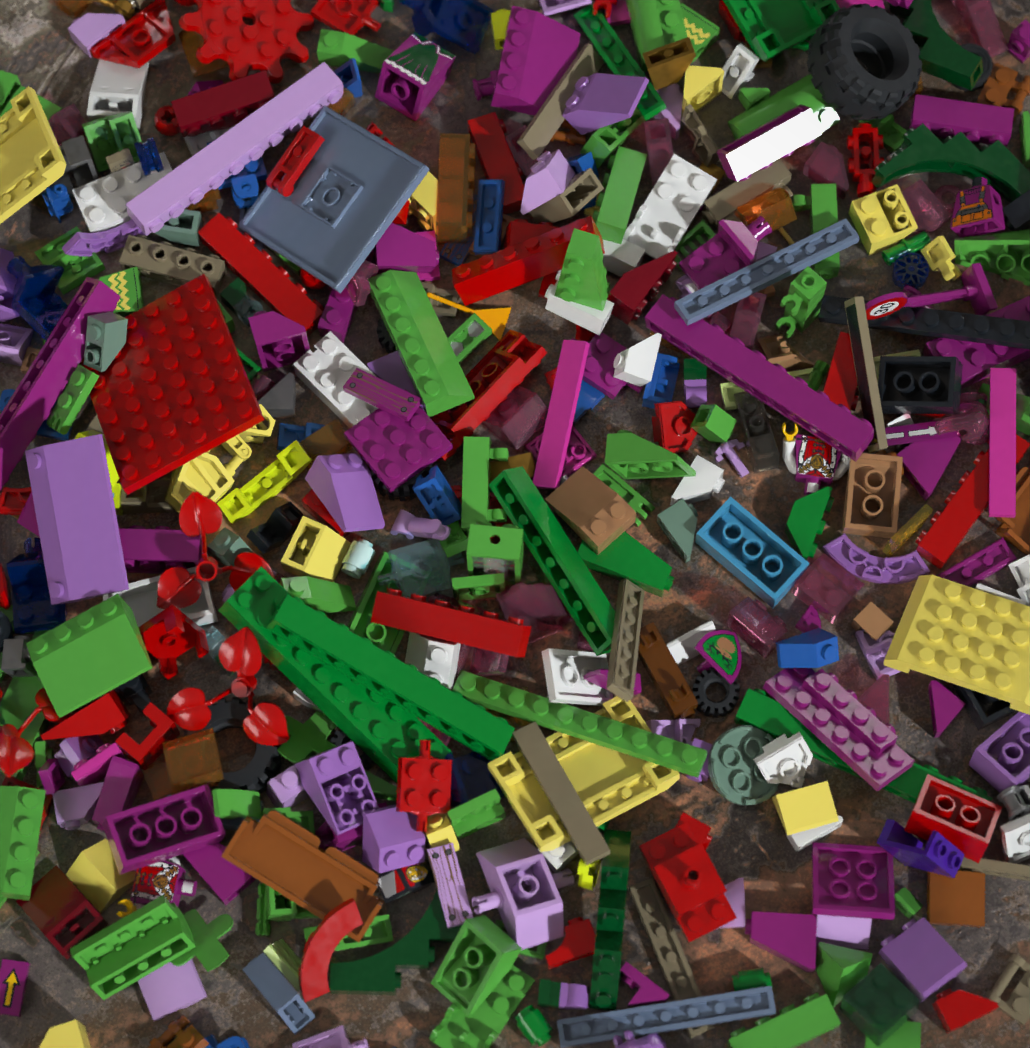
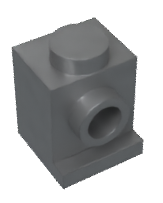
M18 635L14 639H4L1 670L11 677L36 676V670L32 668L33 663L26 645L30 641L29 637Z

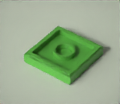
M504 573L452 578L455 602L506 596Z

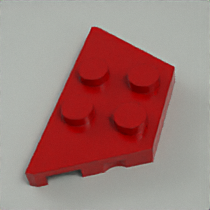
M155 0L89 49L92 57L139 69L175 42L176 37L165 0Z

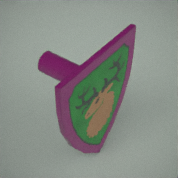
M714 630L705 634L694 647L706 659L697 666L698 672L701 674L705 669L709 671L710 668L714 667L732 684L741 669L742 660L737 634L727 630Z

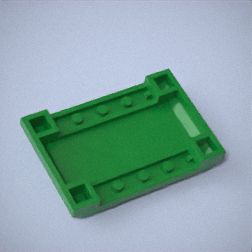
M723 0L752 51L763 61L814 36L817 28L840 9L835 0Z

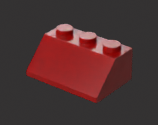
M927 774L904 831L927 841L932 831H937L965 854V858L979 863L990 842L1002 806Z

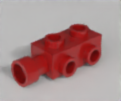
M869 123L857 125V128L852 129V134L847 135V150H852V158H848V173H853V182H859L857 185V196L859 198L877 192L876 186L871 181L876 174L875 168L884 161V157H879V150L883 149V135H878V128H872V125Z

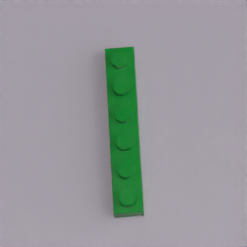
M594 2L573 15L613 75L646 77L601 11L598 10L597 14L593 15ZM649 81L636 106L645 121L667 108L665 102Z

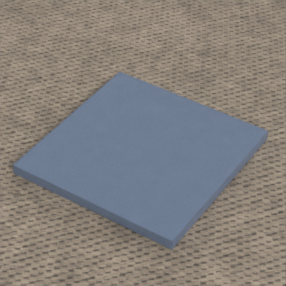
M324 106L309 129L322 136L325 140L295 182L292 194L285 197L278 193V189L273 190L266 186L238 227L341 294L430 169L420 161L329 107Z

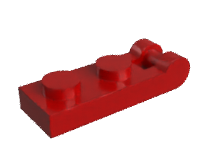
M303 125L268 176L266 185L273 190L278 189V193L285 197L290 196L295 182L325 139Z

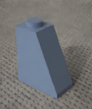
M264 952L252 959L242 969L295 1035L316 1018Z

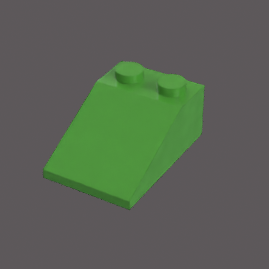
M618 430L617 433L607 434L605 464L624 480L696 476V471L677 454L639 437L631 431Z
M485 915L466 919L431 984L448 1000L457 1005V1008L467 1017H470L509 972L522 948Z

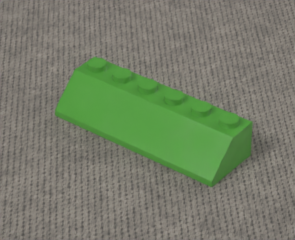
M389 270L367 279L370 294L418 397L421 398V404L425 413L431 417L475 399L417 273Z

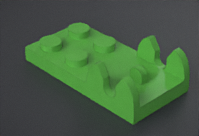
M512 965L509 972L472 1016L467 1017L457 1008V1005L451 1004L445 1013L444 1019L435 1027L429 1040L440 1048H491L535 983V979Z

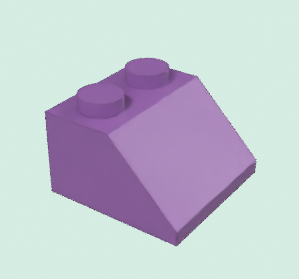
M396 805L363 812L362 862L378 873L425 862V835L423 832L416 831L417 815L409 812H396Z

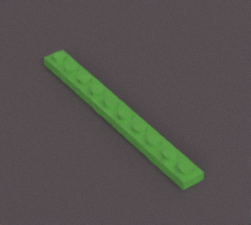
M461 670L452 689L461 693L466 700L485 708L531 723L536 721L537 725L697 778L707 757V750L564 703L549 702V698Z

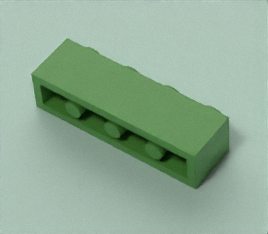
M621 146L618 147L616 155L611 154L607 166L611 173H605L602 183L606 190L605 193H599L596 206L600 207V211L594 210L592 217L602 239L621 245L647 154Z
M815 993L805 998V1004L797 1008L792 1004L779 1011L781 1015L771 1019L770 1016H766L755 1022L756 1027L746 1031L745 1027H742L730 1033L732 1038L728 1039L727 1044L729 1048H795L839 1027L841 1023L827 994L820 997L818 993Z

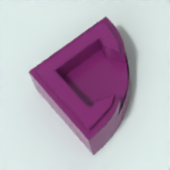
M812 605L807 608L795 628L803 633L821 628L819 614Z

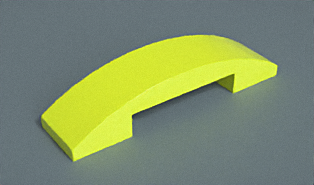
M297 440L276 455L278 459L242 488L236 487L217 503L232 524L246 517L276 496L309 465L312 460Z

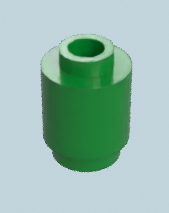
M763 967L738 971V974L732 975L734 992L772 986L770 972L764 973Z
M529 1005L515 1016L518 1022L516 1025L531 1046L537 1044L541 1047L552 1038L550 1033L553 1031V1028L538 1008L535 1009L532 1005Z

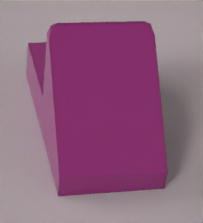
M627 961L620 969V975L623 976L620 980L631 989L635 987L639 989L628 1003V1007L665 1003L668 1000L669 994Z

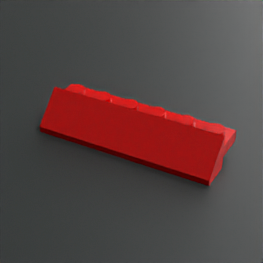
M510 329L465 376L475 399L430 417L453 446V449L437 459V462L440 460L446 461L453 456L457 448L464 442V437H471L474 430L489 418L491 412L507 399L508 394L524 381L525 376L541 363L542 358L547 354L543 346L528 341L524 334Z

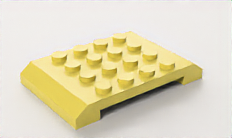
M29 86L10 100L12 108L0 117V224L62 177L67 165L37 94Z
M932 574L918 576L885 656L884 666L908 674L911 669L1009 702L1011 709L1030 715V607Z
M616 696L604 702L602 709L594 713L652 732L631 700L626 702ZM556 732L545 738L596 827L669 789L680 778V773L676 770L561 732ZM510 751L488 763L489 771L540 852L552 851L571 841L521 751L514 755Z

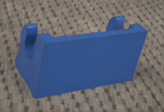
M661 353L657 354L651 382L645 386L643 407L655 409L656 403L672 402L680 367L677 357Z
M438 466L432 467L429 475L424 478L420 474L416 478L413 490L430 517L440 520L442 525L446 526L461 519L462 504Z

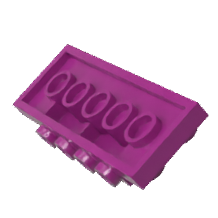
M785 668L765 681L764 690L877 792L912 767L915 760L895 743L898 736L894 727L888 723L883 724L877 718L873 708L869 706L864 707L857 700V695L854 691L850 689L845 690L838 683L835 674L831 672L826 673L822 668L817 672L812 668Z

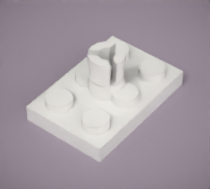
M552 648L542 651L549 702L602 706L604 702L613 698L612 692L583 678V675L597 669H609L606 654L596 656L594 652Z
M1029 813L1000 826L1004 857L1008 863L1018 864L1030 858Z

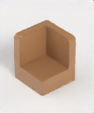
M870 602L853 619L851 627L856 631L863 629L872 639L877 641L886 631L891 630L894 622L874 603Z

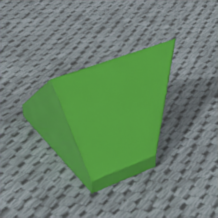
M819 942L816 952L815 969L834 1008L867 977L872 953Z

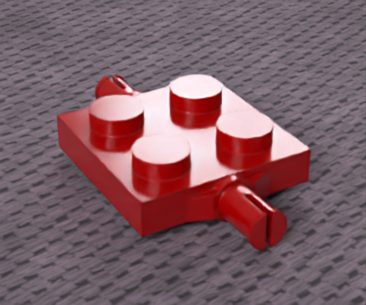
M318 0L311 10V15L330 28L353 36L364 25L375 32H378V29L381 27V23L371 18V13L378 6L379 0Z
M420 740L419 756L398 758L396 812H409L417 815L416 831L427 832L428 816L436 813L447 814L450 811L452 760H442L430 756L431 740Z

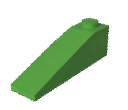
M1030 229L955 238V264L969 267L972 264L981 263L984 272L1001 275V278L1007 280L1011 278L1030 286Z

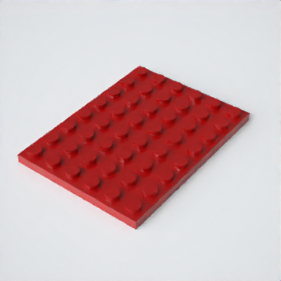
M205 274L198 276L126 316L125 318L128 319L126 343L104 372L84 365V357L79 365L99 375L90 392V396L122 488L127 495L265 420L210 281Z

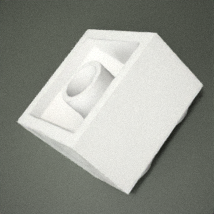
M410 632L405 664L414 665L422 674L427 677L436 678L440 681L441 685L452 690L455 683L461 644Z

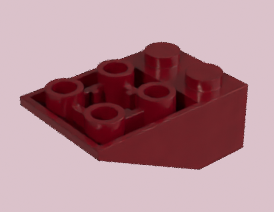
M674 250L624 273L607 297V300L614 303L611 314L629 325L632 319L637 321L645 311V306L648 303L647 300L652 302L658 294L662 283H666L673 274V269L677 265V262L674 260L678 252Z
M57 865L32 886L30 901L16 900L24 912L67 960L72 957L70 948L100 932L108 925L106 920Z

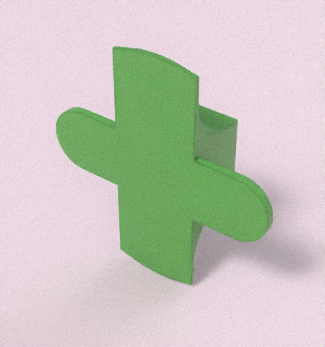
M316 711L304 724L291 716L285 715L290 739L283 743L277 751L286 759L298 763L336 747L326 739L337 725L324 713Z
M195 908L183 914L192 932L196 947L172 960L171 963L174 966H182L196 956L207 972L215 969L230 956L218 939L232 928L233 919L230 915L222 914L209 924H206Z

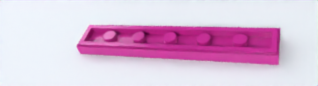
M563 340L533 477V483L536 488L556 490L560 485L590 346L587 341Z
M990 368L989 517L1015 518L1016 368Z

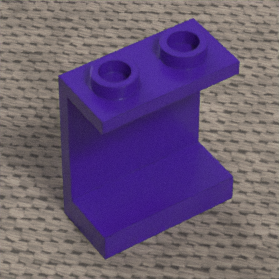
M887 819L877 841L881 847L902 864L955 878L965 856L962 851L934 830L925 849H921L923 843L911 833L904 831V827L898 822Z

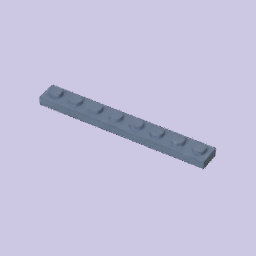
M845 218L675 301L674 308L688 326L805 269L807 266H811L858 243L860 236Z
M772 986L561 1019L557 1020L560 1046L561 1048L611 1041L616 1035L624 1039V1031L630 1030L634 1037L773 1015L776 1014Z

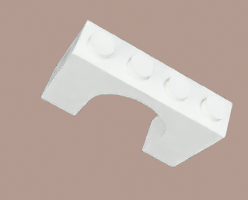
M603 239L605 253H603L602 261L606 270L622 277L624 273L641 265L645 249L624 239L621 245ZM561 270L558 271L555 278L558 281L561 274ZM558 281L555 285L550 284L545 294V298L548 299L545 309L600 335L610 318L614 303L606 300L604 310L601 311L572 301H564L554 296Z

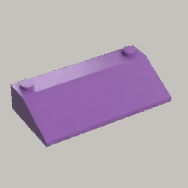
M102 434L26 450L25 455L51 605L74 603L128 590L129 585Z

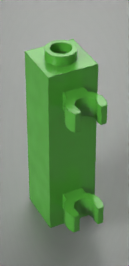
M811 184L809 196L793 195V211L810 209L811 235L838 222L836 184ZM839 252L813 264L812 270L824 280L838 277L840 269Z
M809 266L790 283L788 295L781 300L780 306L782 308L785 306L783 317L776 323V329L778 330L781 326L787 325L790 329L786 332V338H790L794 334L795 328L802 333L819 316L827 282Z
M464 437L461 529L463 532H467V536H469L470 524H476L481 521L507 522V513L504 509H489L491 461L508 462L509 451L508 448H491L490 437Z

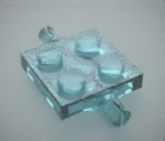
M430 539L390 550L388 556L392 565L391 572L378 575L377 578L378 581L382 580L379 582L380 586L395 582L399 590L402 591V596L410 597L411 593L425 596L452 588L450 566L464 563V559L461 558V553L447 558L439 540Z

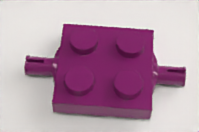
M603 332L600 335L595 334L593 339L588 342L590 346L582 380L613 400L620 389L626 385L639 393L643 386L639 387L613 377L615 357L627 348Z

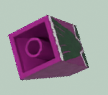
M414 32L383 62L375 98L416 121L451 74L455 55Z

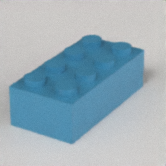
M731 496L696 533L695 543L771 608H774L801 579L809 566L808 561Z

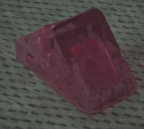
M364 260L346 285L355 306L365 305L367 296L370 293V283L367 279L377 276L379 270L377 265L367 260Z

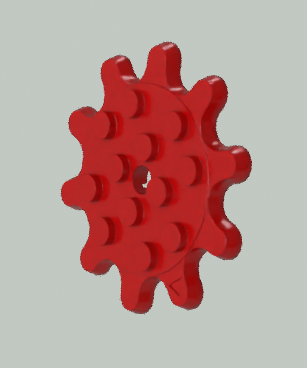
M194 0L198 5V10L194 13H186L179 19V25L183 30L197 32L203 37V45L196 51L198 61L203 64H209L215 59L226 61L230 67L229 77L232 81L248 76L250 70L258 69L260 71L265 70L269 82L277 84L284 77L280 65L283 59H292L297 63L303 64L309 58L308 49L297 40L296 35L302 31H310L314 26V19L308 13L295 11L290 4L291 0ZM242 17L253 18L254 25L245 24Z

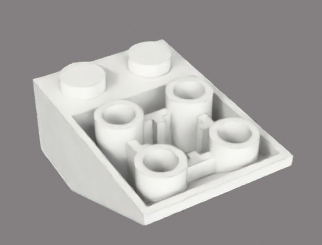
M99 59L89 94L87 108L89 122L131 111L137 128L140 130L149 63L147 62L138 69Z

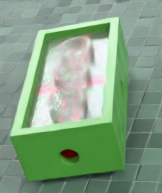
M482 521L470 524L466 554L468 576L504 573L505 587L520 589L524 562L523 529H518V526L512 524L497 527L492 526L489 522Z

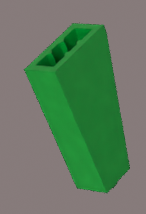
M625 531L599 555L583 540L578 550V554L588 569L618 581L626 578L644 591L661 598L665 590L670 591L675 578L671 576L672 567Z

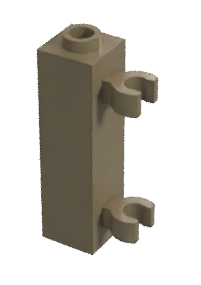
M780 158L772 162L773 164L770 167L751 173L752 176L749 179L741 182L736 181L704 201L702 216L708 225L712 224L718 230V222L722 219L742 222L738 218L739 216L774 194L777 195L779 201L785 206L792 201L793 193L787 187L790 184L792 174Z

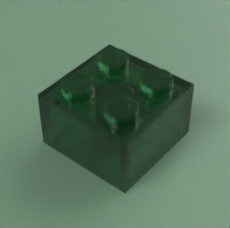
M880 963L843 996L839 1009L879 1047L916 1013L920 1000Z

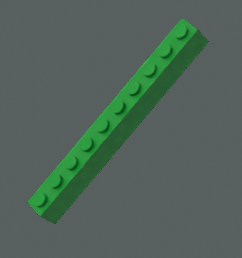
M287 594L278 604L266 627L267 630L491 761L503 755L515 730L505 719L495 717L487 712L483 706L466 700L461 693L444 687L436 678L427 677L419 672L414 665L405 664L390 651L382 650L373 645L372 641L368 638L360 637L351 632L346 625L336 623L327 618L324 612L314 610L305 605L298 597Z
M748 688L735 716V723L741 726L749 725L759 728L765 733H769L774 739L783 734L790 738L800 732L813 754L812 758L865 781L778 701L769 698L768 693L757 688L754 691ZM913 763L910 769L882 788L915 804L926 776L929 774L983 799L992 801V797L987 796V791L979 787H967L957 777L948 776L947 778L938 774L939 771L930 765L921 766Z

